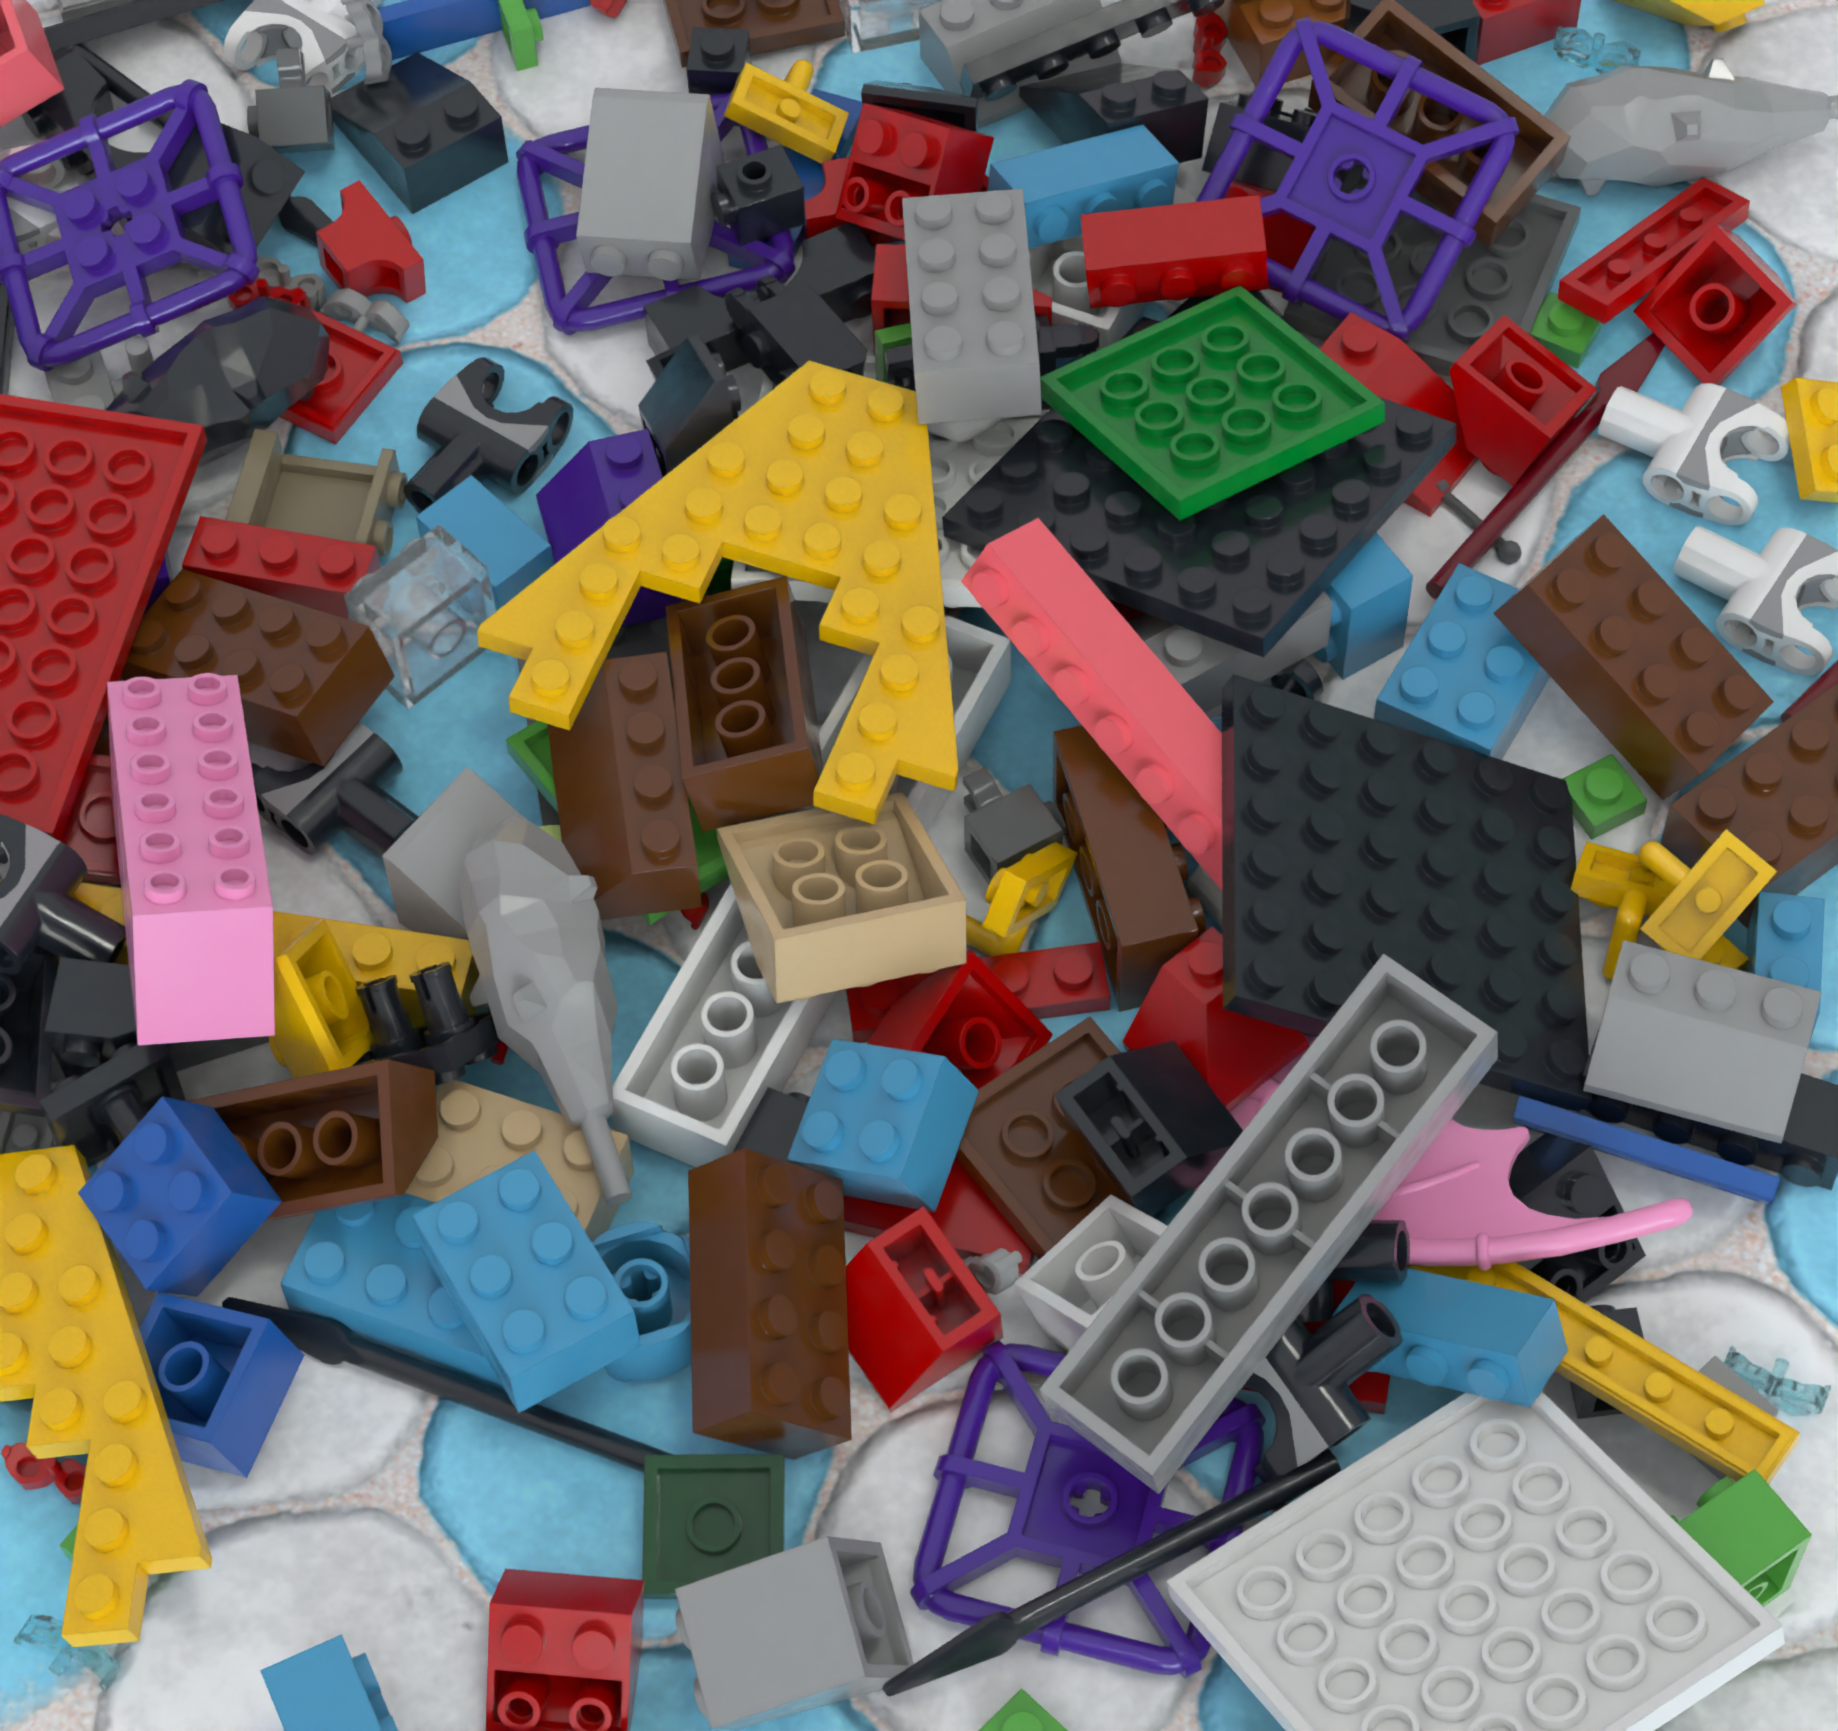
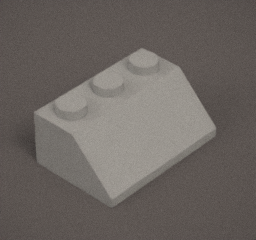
M942 0L919 10L920 57L945 91L965 95L960 84L962 69L965 63L1103 7L1100 0ZM1118 49L1097 59H1090L1089 55L1086 54L1068 62L1069 67L1065 71L1049 79L1121 63ZM1035 75L1017 82V88L1000 99L986 101L984 96L978 98V129L1029 108L1019 97L1020 86L1044 80H1038Z
M1323 591L1264 658L1147 613L1128 623L1205 713L1222 704V688L1233 674L1260 683L1327 646L1333 601Z
M1623 940L1583 1091L1781 1144L1807 1054L1822 992Z

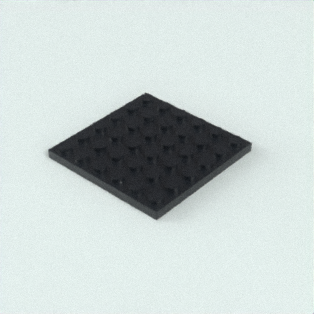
M1143 316L1120 340L1161 321ZM1380 398L1385 402L1384 423L1189 517L1179 520L1057 411L1051 408L942 517L944 537L983 551L988 543L1039 518L1107 599L1264 658L1457 443V424L1430 415L1424 411Z
M1233 674L1222 688L1223 1009L1318 1037L1380 957L1385 954L1498 1032V1059L1478 1084L1577 1113L1592 1100V1094L1583 1091L1586 1080L1582 1078L1589 1058L1579 899L1578 894L1571 890L1576 871L1572 797L1566 780L1491 756L1488 757L1482 753Z

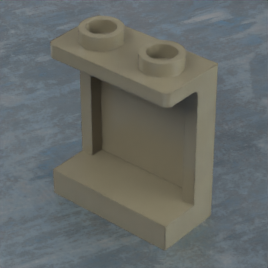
M255 429L225 520L374 545L377 548L380 560V556L388 557L390 554L394 532L391 520L395 508L402 509L405 504L404 486L408 483L406 473L400 472L396 451L393 449L382 448L377 466L283 454L278 432Z

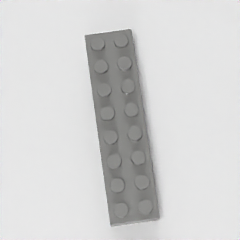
M1383 954L1040 1387L1039 1391L1047 1410L1159 1494L1498 1059V1032Z

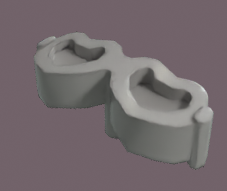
M341 0V3L346 5L348 14L354 20L359 36L346 39L347 47L349 49L363 47L366 61V80L364 85L387 81L392 65V52L387 40L382 35L383 22L380 11L371 0Z
M257 257L258 262L256 266L259 268L260 273L255 281L261 278L266 279L270 289L276 286H282L289 290L302 288L307 293L311 309L315 310L318 307H323L326 302L324 282L319 276L314 273L297 275L291 278L288 265H282L275 258Z
M350 288L335 291L329 296L319 311L336 321L347 320L355 323L352 328L362 333L369 325L374 330L385 333L396 344L400 343L410 327L409 321L388 301L376 300L372 303L364 295Z
M999 1248L981 1257L970 1256L963 1260V1262L986 1294L997 1295L1011 1287L1016 1281L1019 1273L1018 1264L1022 1262V1256L1018 1251L1010 1253L1006 1249Z

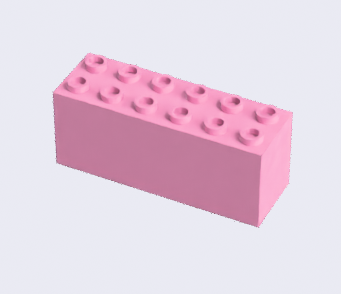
M202 673L188 678L153 679L150 677H134L127 681L107 682L112 809L137 1044L151 1045L275 1036L273 904L238 675L220 676L213 673Z

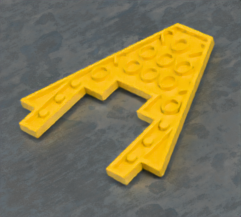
M808 361L482 622L477 630L479 647L526 661L508 697L510 712L570 731L641 586L700 604L722 557L835 590L819 624V640L871 655L873 659L816 784L813 806L875 825L896 775L953 792L957 787L958 759L927 424H918L916 391Z
M75 1145L0 1154V1402L34 1398L26 1447L37 1459L88 1454L61 1636L72 1647L140 1641L149 1574L209 1569L212 1565V1556L112 1241L78 1194L91 1178L86 1159Z

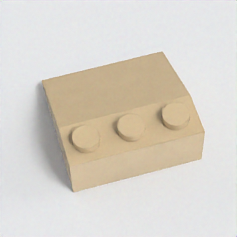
M903 791L888 794L875 825L822 808H815L717 828V840L757 966L777 1004L792 1000H806L816 995L853 987H867L877 982L918 973H932L942 968L966 963V899Z

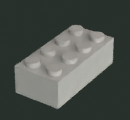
M1023 189L902 198L918 424L1042 415L1039 354Z

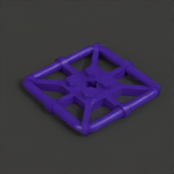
M1309 16L1296 20L1297 27L1291 29L1278 44L1243 113H1236L1229 125L1233 132L1196 202L1224 199L1253 142L1263 144L1293 159L1276 194L1260 199L1262 218L1282 212L1315 230L1294 270L1267 257L1268 285L1282 291V298L1293 304H1297L1300 300L1340 321H1343L1352 312L1398 337L1403 342L1410 340L1409 333L1415 331L1427 317L1463 247H1470L1477 235L1473 228L1511 158L1515 145V136L1520 133L1515 117H1508L1507 113L1493 102L1422 68L1423 61L1411 55L1403 59L1334 24L1323 21L1311 22ZM1318 45L1325 46L1394 80L1373 120L1335 101ZM1304 49L1322 107L1303 143H1300L1263 123L1298 56ZM1411 89L1483 124L1424 145L1389 128L1407 93ZM1490 144L1482 163L1452 218L1411 198L1429 163ZM1355 164L1363 166L1362 177L1368 182L1363 190L1354 189L1351 194L1342 192L1343 184L1336 178L1337 172L1340 169L1350 171ZM1401 214L1443 235L1402 311L1382 251ZM1331 237L1368 255L1387 316L1381 315L1310 279Z
M187 79L182 84L164 88L102 116L97 117L94 113L80 118L78 126L13 153L0 161V283L5 285L19 343L27 356L30 366L47 372L54 367L70 364L138 334L143 338L149 337L159 332V325L226 298L243 288L245 284L253 285L260 270L256 266L258 262L257 246L240 191L244 180L240 167L232 163L216 105L208 94L206 85ZM173 111L147 157L116 169L108 138ZM197 123L210 169L207 171L206 177L173 190L168 171ZM89 147L97 176L93 180L62 193H57L18 178ZM7 197L55 214L61 239L26 254H21ZM219 200L233 253L227 255L188 241L180 216ZM132 218L131 221L124 224L125 233L116 236L111 231L114 224L119 220ZM182 261L219 274L153 303L145 278ZM69 264L73 284L45 333L42 334L28 281ZM126 285L131 302L129 313L74 336L95 298Z
M732 91L730 93L710 95L720 142H722L734 126H739L747 156L769 149L766 136L723 116ZM589 125L549 134L534 141L526 140L516 152L518 159L517 180L528 226L524 231L526 248L530 253L534 254L544 305L553 321V327L555 330L571 336L576 332L594 331L645 318L644 306L695 285L715 296L724 298L727 292L738 287L740 289L743 288V291H746V293L756 291L757 280L768 275H774L779 283H786L796 270L794 264V244L790 230L769 236L770 246L758 240L740 246L732 229L727 226L722 227L715 219L708 248H716L756 267L679 285L678 279L672 281L663 280L665 289L589 307L612 277L598 273H587L585 271L566 295L556 249L560 243L577 239L579 212L549 219L540 175L545 172L582 189L585 163L564 154L587 149Z
M1000 1340L983 1347L984 1356L978 1360L969 1377L947 1454L938 1457L933 1473L934 1477L938 1480V1484L914 1560L912 1579L914 1586L910 1590V1595L920 1610L929 1609L931 1613L948 1621L973 1626L995 1612L1008 1613L1015 1608L957 1594L954 1591L1016 1557L1060 1568L1056 1585L1058 1587L1080 1576V1574H1084L1154 1538L1155 1534L1160 1535L1195 1517L1194 1515L1162 1508L1168 1483L1159 1494L1071 1427L1053 1422L1021 1371L1049 1377L1067 1355L1065 1353L1029 1344L1009 1343L1004 1345ZM997 1381L1003 1385L1035 1436L1025 1473L973 1460ZM1234 1397L1178 1469L1180 1470L1230 1442H1236L1221 1503L1254 1487L1257 1476L1254 1468L1260 1464L1264 1443L1262 1426L1266 1422L1258 1406L1253 1403L1247 1405L1244 1401ZM974 1487L1017 1498L1007 1533L942 1567L965 1489ZM1088 1489L1097 1490L1100 1492V1503L1108 1506V1509L1104 1513H1096L1094 1517H1085L1079 1514V1508L1070 1505L1072 1497L1083 1499ZM1244 1524L1203 1544L1202 1546L1208 1549L1207 1555L1243 1533ZM1148 1573L1125 1585L1130 1588L1165 1646H1158L1067 1622L1069 1614L1019 1638L1024 1641L1040 1644V1652L1057 1657L1060 1650L1152 1674H1180L1185 1679L1202 1669L1200 1661L1206 1657L1211 1647V1644L1191 1621L1185 1634Z

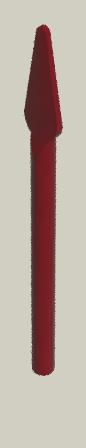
M1654 333L1600 374L1595 383L1597 390L1594 396L1426 584L1425 588L1429 596L1437 600L1459 563L1473 569L1598 427L1606 406L1617 387L1623 386L1635 392L1639 391L1665 347V344Z

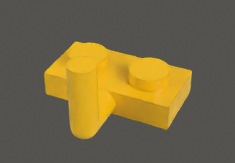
M798 60L792 65L784 80L746 62L737 78L723 116L822 164L823 161L831 160L835 154L849 113L807 92L814 69L809 61Z
M1794 378L1780 388L1800 500L1838 503V382Z
M1727 829L1692 869L1656 841L1646 842L1639 851L1638 858L1641 866L1647 870H1652L1674 890L1643 924L1640 930L1667 952L1701 960L1777 871Z
M1055 841L1034 854H1026L1016 864L1008 868H1001L991 880L986 891L985 901L991 905L984 922L982 923L966 914V944L989 956L1018 953L1030 923L1056 908L1077 852Z
M1586 841L1574 874L1571 890L1577 893L1578 897L1586 898L1596 906L1619 908L1602 967V974L1612 980L1623 940L1636 943L1644 915L1650 917L1674 889L1652 870L1643 868L1639 862L1638 855Z

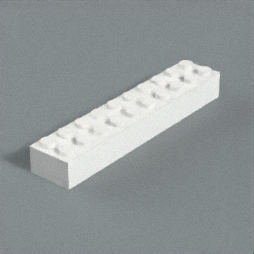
M944 614L959 775L1011 682V640ZM864 653L819 731L823 769L873 659L871 655ZM896 775L888 794L903 791L927 832L950 791ZM811 805L796 810L770 815L769 818L815 809L819 807ZM731 883L612 1086L613 1114L611 1115V1121L614 1131L626 1134L634 1142L696 1168L733 1153L767 1088L770 1087L782 1092L838 992L820 994L806 1000L776 1003L757 966Z

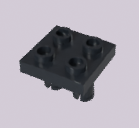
M450 962L431 965L409 975L411 983H414L426 1022L424 1026L413 1028L397 985L396 975H390L385 978L381 977L355 988L367 1016L374 1043L370 1045L371 1050L363 1054L353 1066L389 1059L435 1070V1085H441L465 1075V1065L478 1063L498 1054L496 1044L501 1040L497 1036L491 1010L467 1015L451 972Z
M133 1041L117 1049L111 1055L109 1061L84 1075H73L62 1080L52 1089L48 1096L39 1100V1103L57 1147L75 1145L85 1157L88 1168L109 1157L162 1096L186 1101L171 1054L165 1044L138 1045L137 1041Z

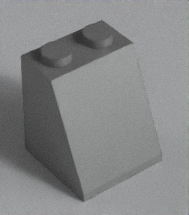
M595 88L592 99L576 233L587 273H598L610 277L627 275L656 277L667 281L676 279L700 281L716 218L711 202V193L718 191L716 166L725 163L709 94Z
M467 767L382 855L398 921L413 932L469 940L459 891L466 854L481 832L510 816L526 819L481 777Z
M826 1536L675 1589L680 1607L676 1612L677 1630L684 1645L691 1650L698 1677L694 1681L695 1700L703 1716L709 1719L711 1729H743L881 1691L887 1681L914 1664L880 1542Z

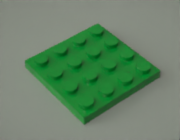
M1240 285L1040 377L1041 398L1179 520L1189 517L1385 422V402Z

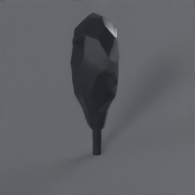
M266 296L258 297L238 309L204 320L188 335L160 355L140 374L133 371L122 376L123 390L106 410L203 425L207 442L197 467L199 468L251 440L255 429L266 430L284 411L299 399L306 401L313 396V388L323 381L328 370L330 336L308 307Z

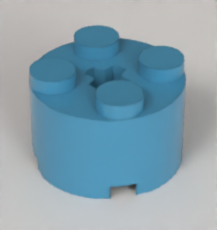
M648 1221L622 1224L599 1235L592 1244L635 1312L641 1347L603 1368H605L609 1376L622 1382L655 1380L683 1370L691 1364L689 1238L683 1234L680 1237L663 1230L661 1224Z

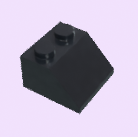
M197 123L168 171L173 190L206 177V173L210 169ZM221 123L232 163L237 164L242 173L244 184L240 191L255 243L258 247L305 171L258 137ZM219 200L180 216L188 241L227 255L233 253Z

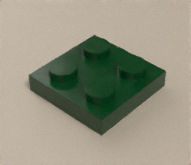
M784 1454L644 1455L642 1580H645L644 1599H677L676 1588L784 1551Z

